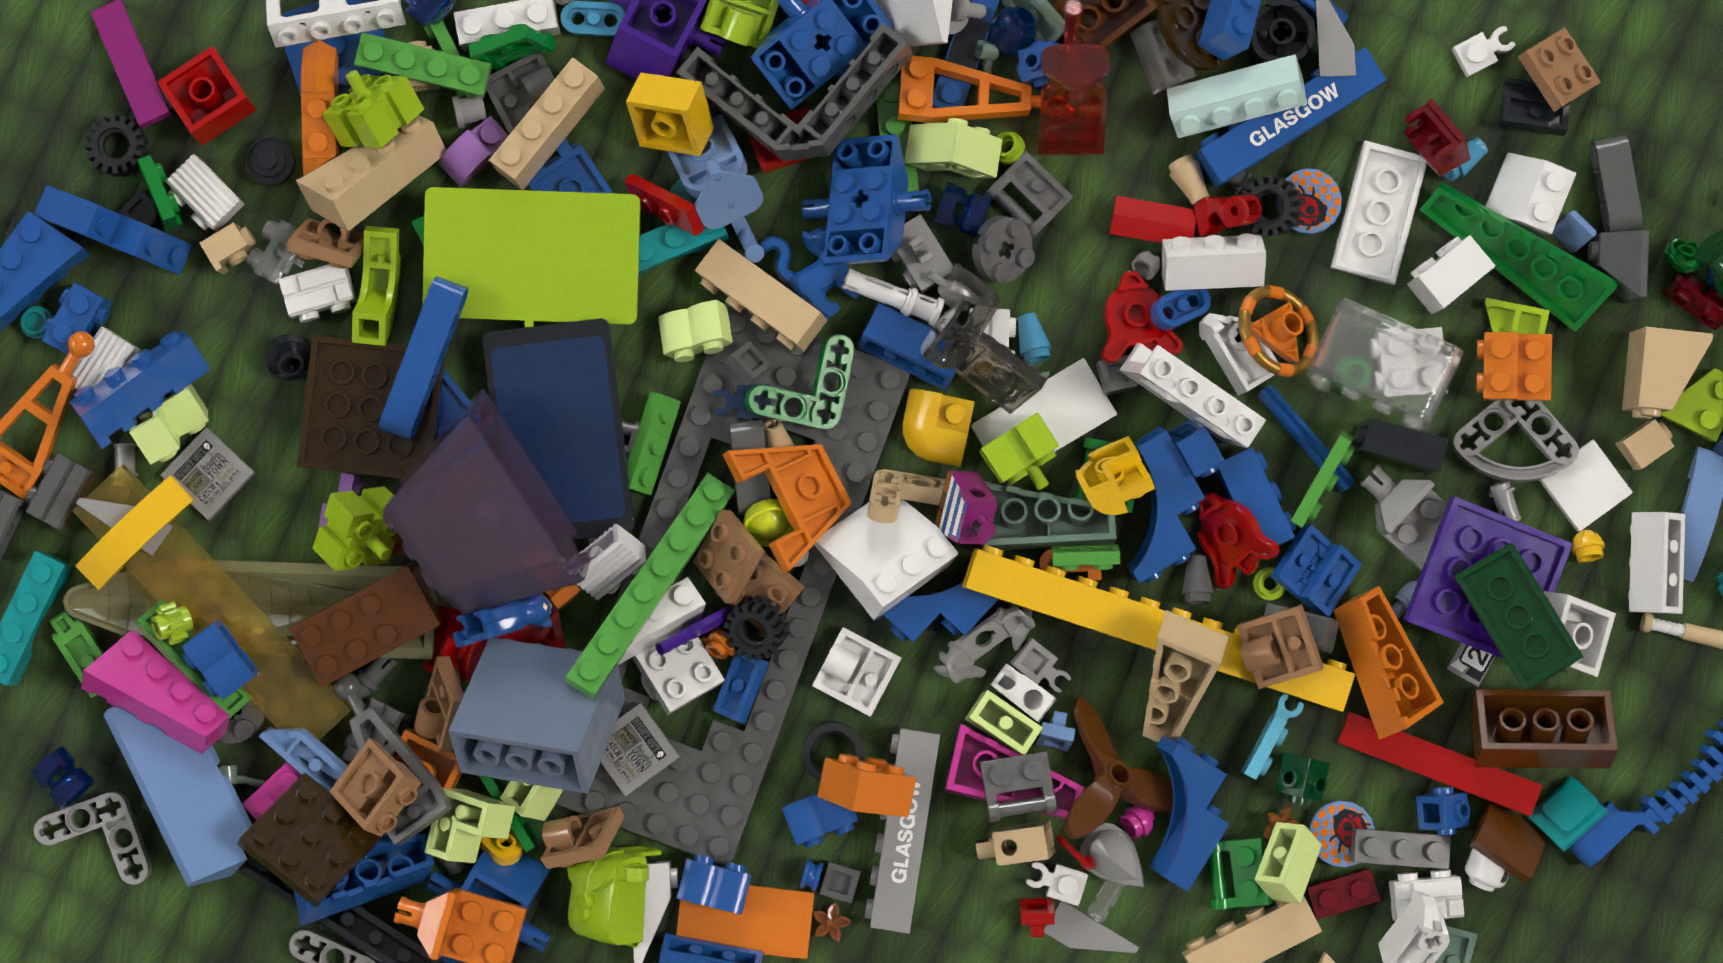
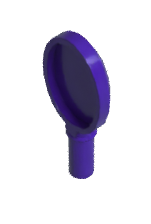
M729 605L682 630H678L676 634L656 643V651L659 655H664L682 645H686L687 642L712 629L720 627L727 621L726 617L732 611L731 606Z

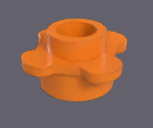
M716 628L708 637L702 636L701 638L702 644L706 646V651L711 656L723 660L728 655L734 656L736 650L734 647L731 649L728 644L732 638L726 639L724 635L726 631Z

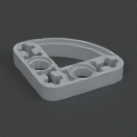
M1494 401L1461 428L1454 436L1452 442L1456 455L1474 470L1493 479L1517 483L1533 482L1551 477L1570 466L1579 453L1576 441L1541 401L1524 402L1525 407L1529 411L1532 410L1533 406L1538 410L1532 413L1526 422L1521 418L1526 415V411L1521 406L1512 407L1511 403L1513 401ZM1489 414L1499 415L1503 421L1502 428L1497 431L1487 429L1484 424V418ZM1536 418L1546 419L1550 424V431L1545 435L1536 434L1532 430V421ZM1477 424L1480 432L1489 439L1484 441L1483 436H1480L1473 444L1475 450L1472 451L1469 447L1463 450L1460 447L1463 442L1461 437L1471 438L1477 432V429L1473 428ZM1517 424L1549 461L1534 466L1514 467L1494 462L1480 453ZM1555 431L1560 435L1555 441L1561 447L1565 445L1570 447L1568 452L1569 459L1564 456L1556 457L1555 453L1558 449L1553 442L1548 447L1543 443L1549 440Z

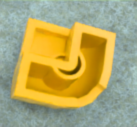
M910 389L903 418V436L907 446L916 456L925 460L961 467L975 402L946 396L942 393Z
M1129 436L1087 455L1089 460L1080 470H1075L1076 478L1086 498L1094 509L1103 514L1119 515L1128 513L1125 501L1142 497L1145 493L1155 489L1152 478L1144 467L1138 450Z

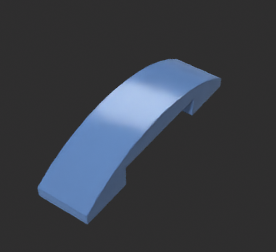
M1699 446L1695 449L1687 478L1690 479L1680 513L1685 514L1684 580L1694 582L1702 564L1723 498V457L1715 451Z

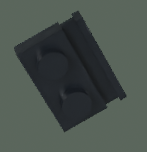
M1506 77L1503 83L1504 90L1499 126L1565 136L1568 131L1570 102L1554 112L1535 82Z

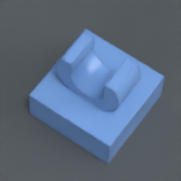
M1054 711L1050 722L1042 723L1041 727L1043 729L1037 736L1035 745L1068 751L1074 740L1075 729L1065 727L1067 713Z

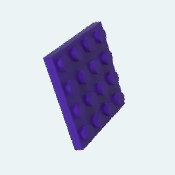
M1450 496L1403 620L1504 659L1454 578V575L1513 542L1541 589L1547 592H1555L1573 543L1458 497Z

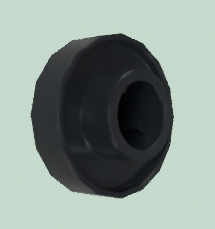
M274 137L261 138L254 142L248 149L245 159L246 168L250 176L260 184L270 187L281 185L289 180L294 173L296 165L295 154L290 146L281 139Z
M286 334L274 338L268 344L265 351L266 367L269 372L278 379L297 380L308 374L311 351L310 342L304 337L295 334Z

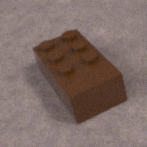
M411 562L297 622L289 629L320 686L323 687L441 625L445 618L415 563Z
M1476 689L1470 714L1476 767L1611 768L1618 747L1610 690H1528L1524 692L1523 690Z

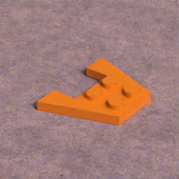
M822 444L731 450L722 454L737 484L764 472L794 530L768 544L783 574L793 568L852 504Z

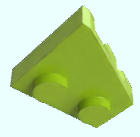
M1486 298L1485 306L1492 332L1545 334L1550 310Z
M1716 368L1708 371L1697 382L1683 390L1673 409L1662 412L1661 417L1704 439L1716 442L1723 429V372Z

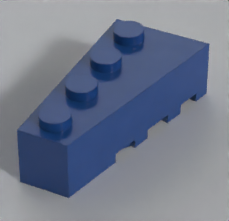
M29 211L0 249V332L18 318V314L31 303L37 302L42 297V294L52 285L64 279L68 272L79 262L82 263L90 256L82 246Z
M428 833L417 834L400 846L394 845L390 837L381 838L376 846L316 908L294 891L300 926L426 881L434 865L433 856L424 853Z

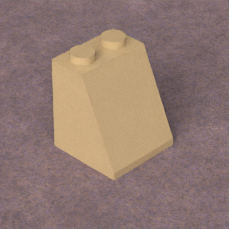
M1644 327L1630 332L1622 411L1632 412V418L1652 419V417H1661L1662 412L1672 410L1710 346L1713 334L1656 327Z

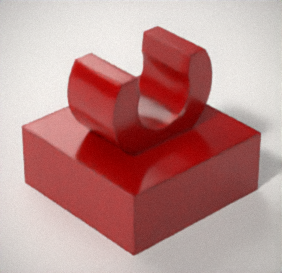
M1020 898L1021 925H1030L1031 937H1044V925H1055L1053 898Z

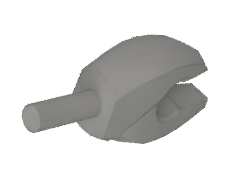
M932 270L928 272L927 277L939 285L938 292L941 298L951 308L966 311L968 310L969 302L980 308H987L988 303L984 295L971 282L954 276L944 279Z

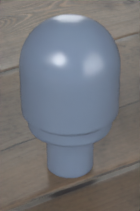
M1418 581L1408 582L1396 593L1394 597L1395 604L1391 608L1397 619L1406 613Z

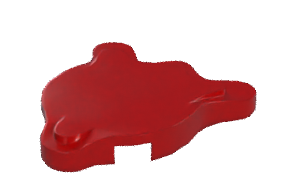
M1127 271L1121 276L1118 287L1108 297L1104 305L1103 321L1108 338L1101 352V358L1109 364L1116 363L1128 348L1134 349L1137 343L1143 344L1151 351L1159 345L1174 356L1183 349L1182 340L1172 330H1162L1154 324L1150 314L1151 307L1163 295L1159 296L1153 289L1149 288L1150 285L1136 271Z
M1207 493L1204 495L1205 499L1198 502L1200 505L1198 507L1200 512L1199 519H1202L1201 531L1197 532L1204 552L1213 562L1216 586L1221 589H1227L1235 582L1237 567L1244 574L1250 575L1256 571L1260 559L1270 560L1278 556L1280 548L1274 540L1263 534L1256 518L1247 507L1237 501L1221 498L1214 493Z

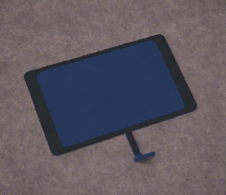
M599 318L493 331L484 334L482 343L495 436L472 439L476 442L477 446L496 444L509 543L514 546L599 537L605 531H608L609 528H612L614 524H618L628 533L633 531L635 521L609 322L606 319ZM438 433L441 461H448L447 451L453 450L461 440L446 442L445 433Z

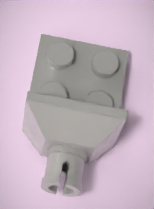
M1376 465L1368 473L1369 476H1365L1360 482V485L1363 488L1365 487L1378 500L1375 504L1376 531L1422 571L1447 503L1431 490L1435 486L1431 480L1402 479L1395 481L1379 465Z

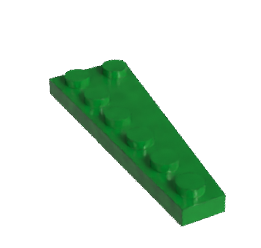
M1443 182L1420 208V211L1453 237L1458 236L1463 240L1471 235L1495 264L1494 269L1545 309L1550 310V313L1575 332L1614 292L1619 284L1613 278Z

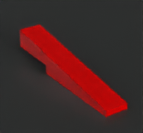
M1351 712L1347 714L1337 743L1528 816H1532L1543 786L1499 768L1476 767L1475 759L1401 731L1379 740L1372 720Z

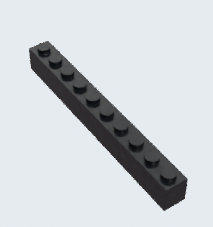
M144 801L141 805L142 809L153 817L146 801ZM244 851L247 860L240 866L237 872L297 910L294 890ZM355 906L315 921L378 963H442L441 958L438 960L431 959L424 947L360 906Z

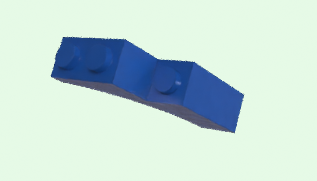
M46 185L34 213L35 216L178 275L181 274L192 248L191 244L149 225Z
M1160 426L1133 442L1155 487L1154 490L1150 491L1151 514L1146 536L1139 551L1127 566L1132 577L1138 583L1143 581L1149 583L1162 575V569L1171 564L1173 566L1180 565L1191 557L1189 553L1196 550L1177 515L1180 513L1187 515L1200 506L1198 502L1205 499L1167 430Z
M962 582L955 587L932 595L907 596L879 616L878 619L880 620L884 615L891 621L893 625L889 629L902 642L907 638L914 642L939 614L944 617L940 623L953 635H956L959 631L966 635L998 599L962 587Z
M1163 735L1156 747L1162 754L1171 776L1173 791L1172 813L1165 838L1149 868L1188 892L1229 826L1228 822L1219 817L1222 811L1210 804L1227 774L1216 768L1219 761L1208 754L1201 752L1197 756L1192 753L1195 746L1177 736L1176 740L1173 741Z

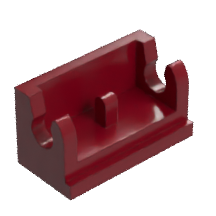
M1430 99L1426 101L1427 104L1411 112L1405 118L1408 125L1418 119L1420 120L1416 125L1404 131L1417 152L1433 171L1441 177L1471 160L1466 137L1434 100Z

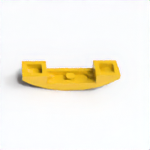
M172 475L169 476L111 528L77 563L76 567L100 590L139 550L168 523L172 522L195 499Z

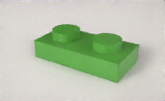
M1118 544L1052 546L1053 566H1059V569L1064 571L1078 570L1079 565H1093V569L1097 570L1112 569L1113 564H1120V549Z

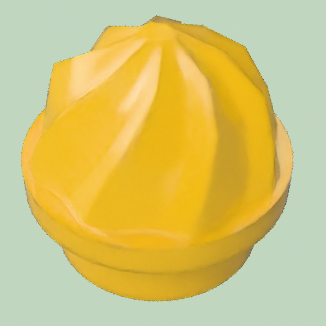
M1582 530L1573 538L1571 552L1573 555H1576L1577 562H1592L1604 556L1602 549L1605 548V544L1598 533L1591 530Z

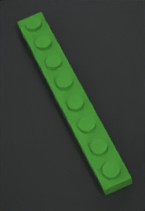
M707 473L565 677V683L589 698L594 699L706 537L720 511L726 508L734 496L735 489Z

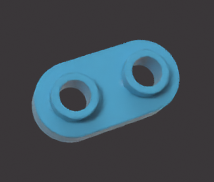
M573 1L563 8L561 23L564 29L574 36L614 38L625 12L615 3ZM580 14L584 16L582 24H573L572 20L575 15ZM610 16L617 19V23L612 27L605 25V20Z

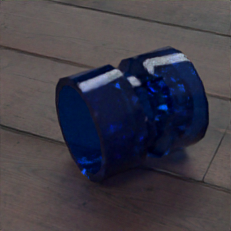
M948 182L934 222L949 228L958 225L960 232L978 237V231L983 224L992 197L976 191L969 195L965 187ZM957 201L966 204L962 216L954 213Z
M64 746L48 755L30 773V776L41 788L50 789L49 797L60 809L66 808L77 800L95 782L83 767H75L76 759ZM65 769L68 773L56 782L53 778Z

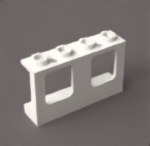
M266 0L267 26L276 48L406 24L401 0H378L356 5H348L346 0H319V9L317 11L289 17L281 16L280 0Z
M1137 343L1119 370L1190 420L1206 426L1209 433L1226 444L1248 448L1266 421L1259 414L1159 345L1151 351L1143 344Z

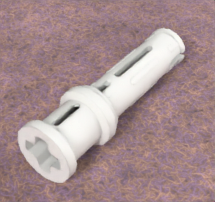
M851 268L848 270L842 286L845 290L856 292L898 308L904 316L913 315L924 319L933 327L936 325L944 305L943 298L934 299L920 294L918 289L914 287L908 290L899 288Z

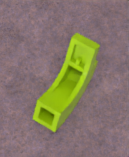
M366 226L364 229L363 275L358 302L352 312V343L385 346L388 341L395 317L400 281L399 229Z

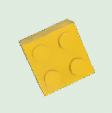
M640 73L626 100L639 146L701 156L714 129L702 82L658 74Z

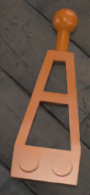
M912 55L900 70L897 120L937 123L948 122L949 118L977 120L1029 116L1031 108L1049 109L1057 117L1064 118L1070 116L1076 108L1075 98L1069 92L1060 91L1053 96L1033 95L1032 86L938 58ZM934 73L978 85L977 105L932 108ZM989 89L1020 97V102L989 104Z
M75 332L69 337L67 343L69 352L61 366L57 364L51 365L0 420V439L26 410L48 424L34 463L0 441V484L23 500L26 499L32 487L37 486L43 476V465L52 454L69 406V401L72 398L78 378L73 376L72 372L81 358L91 355L94 351V339L87 332ZM55 379L62 386L52 411L36 399Z

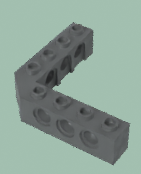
M882 23L870 37L871 42L856 60L852 59L849 62V69L834 86L832 84L827 89L829 93L814 111L810 110L798 125L783 113L779 115L767 106L760 95L756 94L754 96L745 89L736 76L733 74L729 76L722 71L714 60L699 47L694 50L679 68L677 74L681 79L702 82L708 103L779 159L790 161L829 156L913 55V52L905 39Z

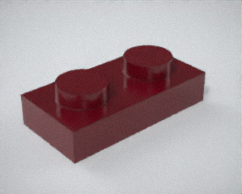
M1370 868L1306 887L1316 920L1380 901Z

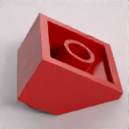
M213 46L157 82L189 132L201 146L257 110Z

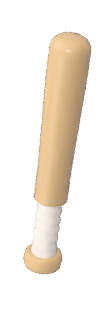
M1644 613L1640 621V630L1642 632L1649 633L1653 630L1679 636L1682 640L1723 650L1722 630L1689 623L1677 624L1671 621L1660 620L1659 618H1654L1651 613Z

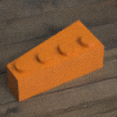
M1380 586L1351 598L1333 610L1336 620L1339 621L1343 640L1379 740L1409 728L1444 703Z

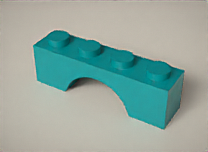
M666 224L640 235L639 277L672 259L713 246L718 239L722 242L728 240L729 236L725 227L709 229L704 226V230L695 237L674 225L669 226Z
M34 551L0 622V683L6 686L19 684L32 657V644L39 625L50 606L61 596L75 565L47 552Z

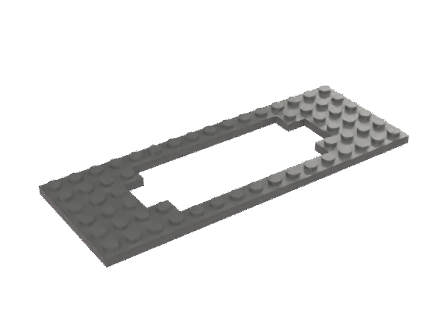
M725 303L728 308L733 343L724 346L723 351L707 354L638 539L645 545L646 560L690 499L711 439L713 438L731 445L729 423L752 421L754 419H762L763 422L772 419H738L737 409H732L726 415L714 413V409H723L727 405V399L724 396H714V391L726 390L731 395H737V385H746L725 363L726 359L750 341L772 365L749 385L770 384L771 387L811 396L820 350L825 338L816 335L804 352L796 346L790 350L776 339L777 332L770 327L765 332L750 321L753 315L743 309L739 313ZM837 343V345H831L830 351L835 352L834 363L827 362L826 367L842 369V364H836V359L838 355L844 354L845 349L841 348L840 344ZM855 349L841 416L835 427L816 429L782 421L785 430L814 440V445L822 444L852 502L829 529L862 507L910 376L908 372ZM832 372L827 373L823 378V386L829 392L835 391L839 385L838 377ZM777 394V400H771V406H776L781 396L780 394ZM820 394L819 400H826L824 409L817 411V416L821 417V423L823 424L825 419L831 418V413L826 411L827 402H835V397H825ZM790 398L786 401L784 405L786 414L790 417H795L799 414L801 405L797 399ZM815 545L811 547L808 560L799 580L805 588L790 605L787 618L784 623H789V629L786 631L788 636L770 659L745 731L713 720L702 750L667 738L680 757L627 796L623 794L600 762L588 794L563 790L555 804L582 814L619 806L625 816L620 828L693 855L700 854L714 858L713 862L726 866L727 862L732 863L837 576L835 570ZM631 574L623 580L615 605L636 575ZM630 659L618 665L621 682L625 676ZM623 686L625 701L618 719L640 703L643 704L646 710L648 709L651 701L650 696Z

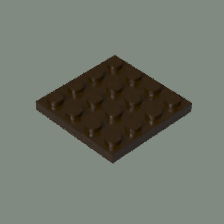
M312 335L296 467L431 482L445 358L417 432L410 441L379 429L383 410L408 346L386 343L385 346L352 343V339Z

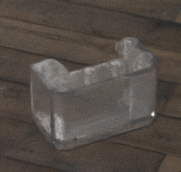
M1340 298L1306 373L1307 378L1311 380L1310 385L1319 390L1328 392L1330 388L1337 389L1340 387L1342 388L1341 394L1350 399L1359 401L1362 397L1373 402L1371 407L1387 415H1390L1391 411L1398 413V416L1403 419L1402 426L1418 431H1421V429L1429 431L1460 365L1464 352L1446 341L1346 298Z

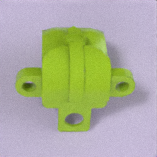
M645 845L617 848L609 846L606 855L600 860L594 862L588 860L574 863L567 867L569 880L572 883L568 907L569 927L576 934L590 939L637 948L639 943L643 942L646 881H649L650 866L647 865L645 856L661 855L662 850Z

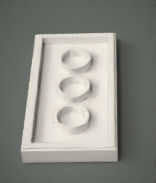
M1369 141L1363 142L1330 265L1331 269L1391 285L1396 283L1427 162L1421 155Z
M1082 358L971 424L970 427L982 447L1038 412L1060 445L1053 450L1055 452L1116 416L1117 412L1108 397L1104 395L1102 387L1087 362Z

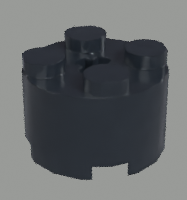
M1270 0L1259 8L1250 45L1246 49L1250 59L1257 65L1296 54L1299 63L1313 45L1316 33L1314 20L1296 1ZM1277 29L1282 30L1281 35L1286 34L1287 37L1283 41H1279L1277 37H1274L1273 34Z

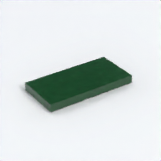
M1513 542L1454 575V578L1524 692L1584 659Z

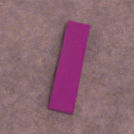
M115 0L92 11L91 15L139 126L143 129L171 116L170 108L157 83V78L122 0Z

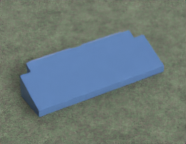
M116 707L108 709L103 715L187 887L232 876L247 860L243 849L237 843L239 838L252 826V823L230 779L221 774L217 766L220 760L213 745L201 754L164 734V730L151 723L147 725L136 719L137 715L122 707H119V709Z

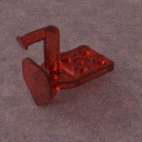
M1069 0L1063 7L1065 13L1064 44L1048 46L1042 52V72L1051 79L1045 83L1040 94L1038 155L1104 154L1107 92L1101 79L1110 72L1109 53L1099 45L1080 44L1079 25L1083 5L1077 0Z

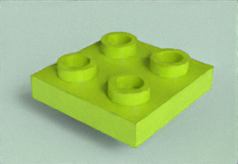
M709 0L700 29L741 45L758 48L769 34L779 3L776 0Z

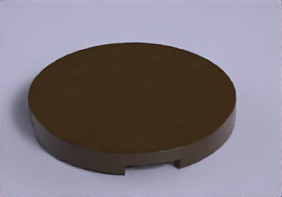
M1158 0L1157 16L1160 31L1169 49L1181 62L1191 68L1207 71L1228 63L1234 57L1232 56L1222 61L1198 45L1210 0Z

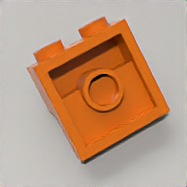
M1484 332V340H1477V360H1484V373H1477V393H1483V401H1551L1552 334Z

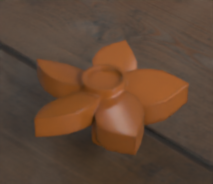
M1289 805L1282 809L1279 816L1273 812L1267 814L1270 824L1265 828L1263 837L1270 839L1276 822L1299 824L1294 818L1289 817L1291 813Z
M833 903L827 913L823 911L813 912L815 919L822 923L816 929L815 937L824 936L829 932L832 939L840 942L841 931L839 927L847 926L852 920L845 916H839L837 903Z

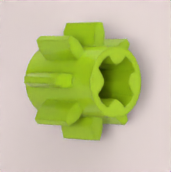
M175 601L160 605L156 609L158 615L151 617L152 628L158 640L161 641L168 638L170 646L185 641V638H188L187 631L193 629V621L188 609L185 606L177 608Z

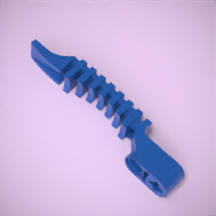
M1723 718L1717 723L1722 729ZM1707 730L1704 735L1717 745L1722 752L1720 753L1713 746L1709 747L1703 744L1698 750L1711 763H1707L1704 759L1701 761L1695 758L1690 764L1700 774L1697 775L1694 771L1691 773L1685 770L1680 776L1688 785L1673 780L1668 786L1676 793L1675 796L1669 790L1664 791L1660 788L1655 795L1662 802L1659 804L1653 797L1649 798L1644 795L1639 800L1643 806L1638 811L1618 810L1610 800L1604 802L1602 805L1609 813L1573 843L1569 850L1587 868H1590L1600 861L1635 826L1640 825L1645 832L1655 834L1660 828L1654 822L1668 825L1673 820L1672 815L1675 813L1681 815L1686 810L1684 805L1687 803L1694 804L1699 799L1696 795L1699 793L1706 794L1711 788L1709 784L1711 782L1718 783L1723 777L1720 775L1723 772V734L1719 730Z

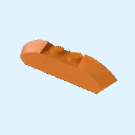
M319 39L304 47L302 54L301 111L304 176L340 156V144L322 115L331 106V101L339 96L338 54L336 48Z

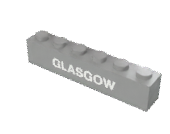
M900 727V733L893 734L890 753L896 754L895 765L904 767L905 774L916 777L909 817L880 814V819L886 820L884 833H877L875 852L881 853L879 866L873 865L871 871L870 885L876 886L874 899L867 898L864 917L871 919L870 928L910 934L939 747V733Z

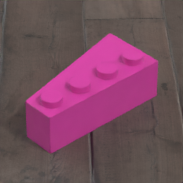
M133 629L83 671L81 689L90 694L94 692L102 696L112 706L118 709L119 707L137 715L136 719L147 725L151 723L164 730V734L201 754L226 734L230 716Z
M960 724L944 792L986 802L980 762L1022 755ZM1050 770L1057 812L1046 813V810L1032 813L1065 820L1071 805L1079 794L1083 792L1084 787ZM1041 787L996 794L998 804L1043 797Z

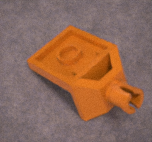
M455 888L426 903L413 901L402 896L397 906V909L400 910L395 913L394 923H401L418 929L417 936L431 959L438 960L440 957L445 956L466 963H512L528 908L461 888Z

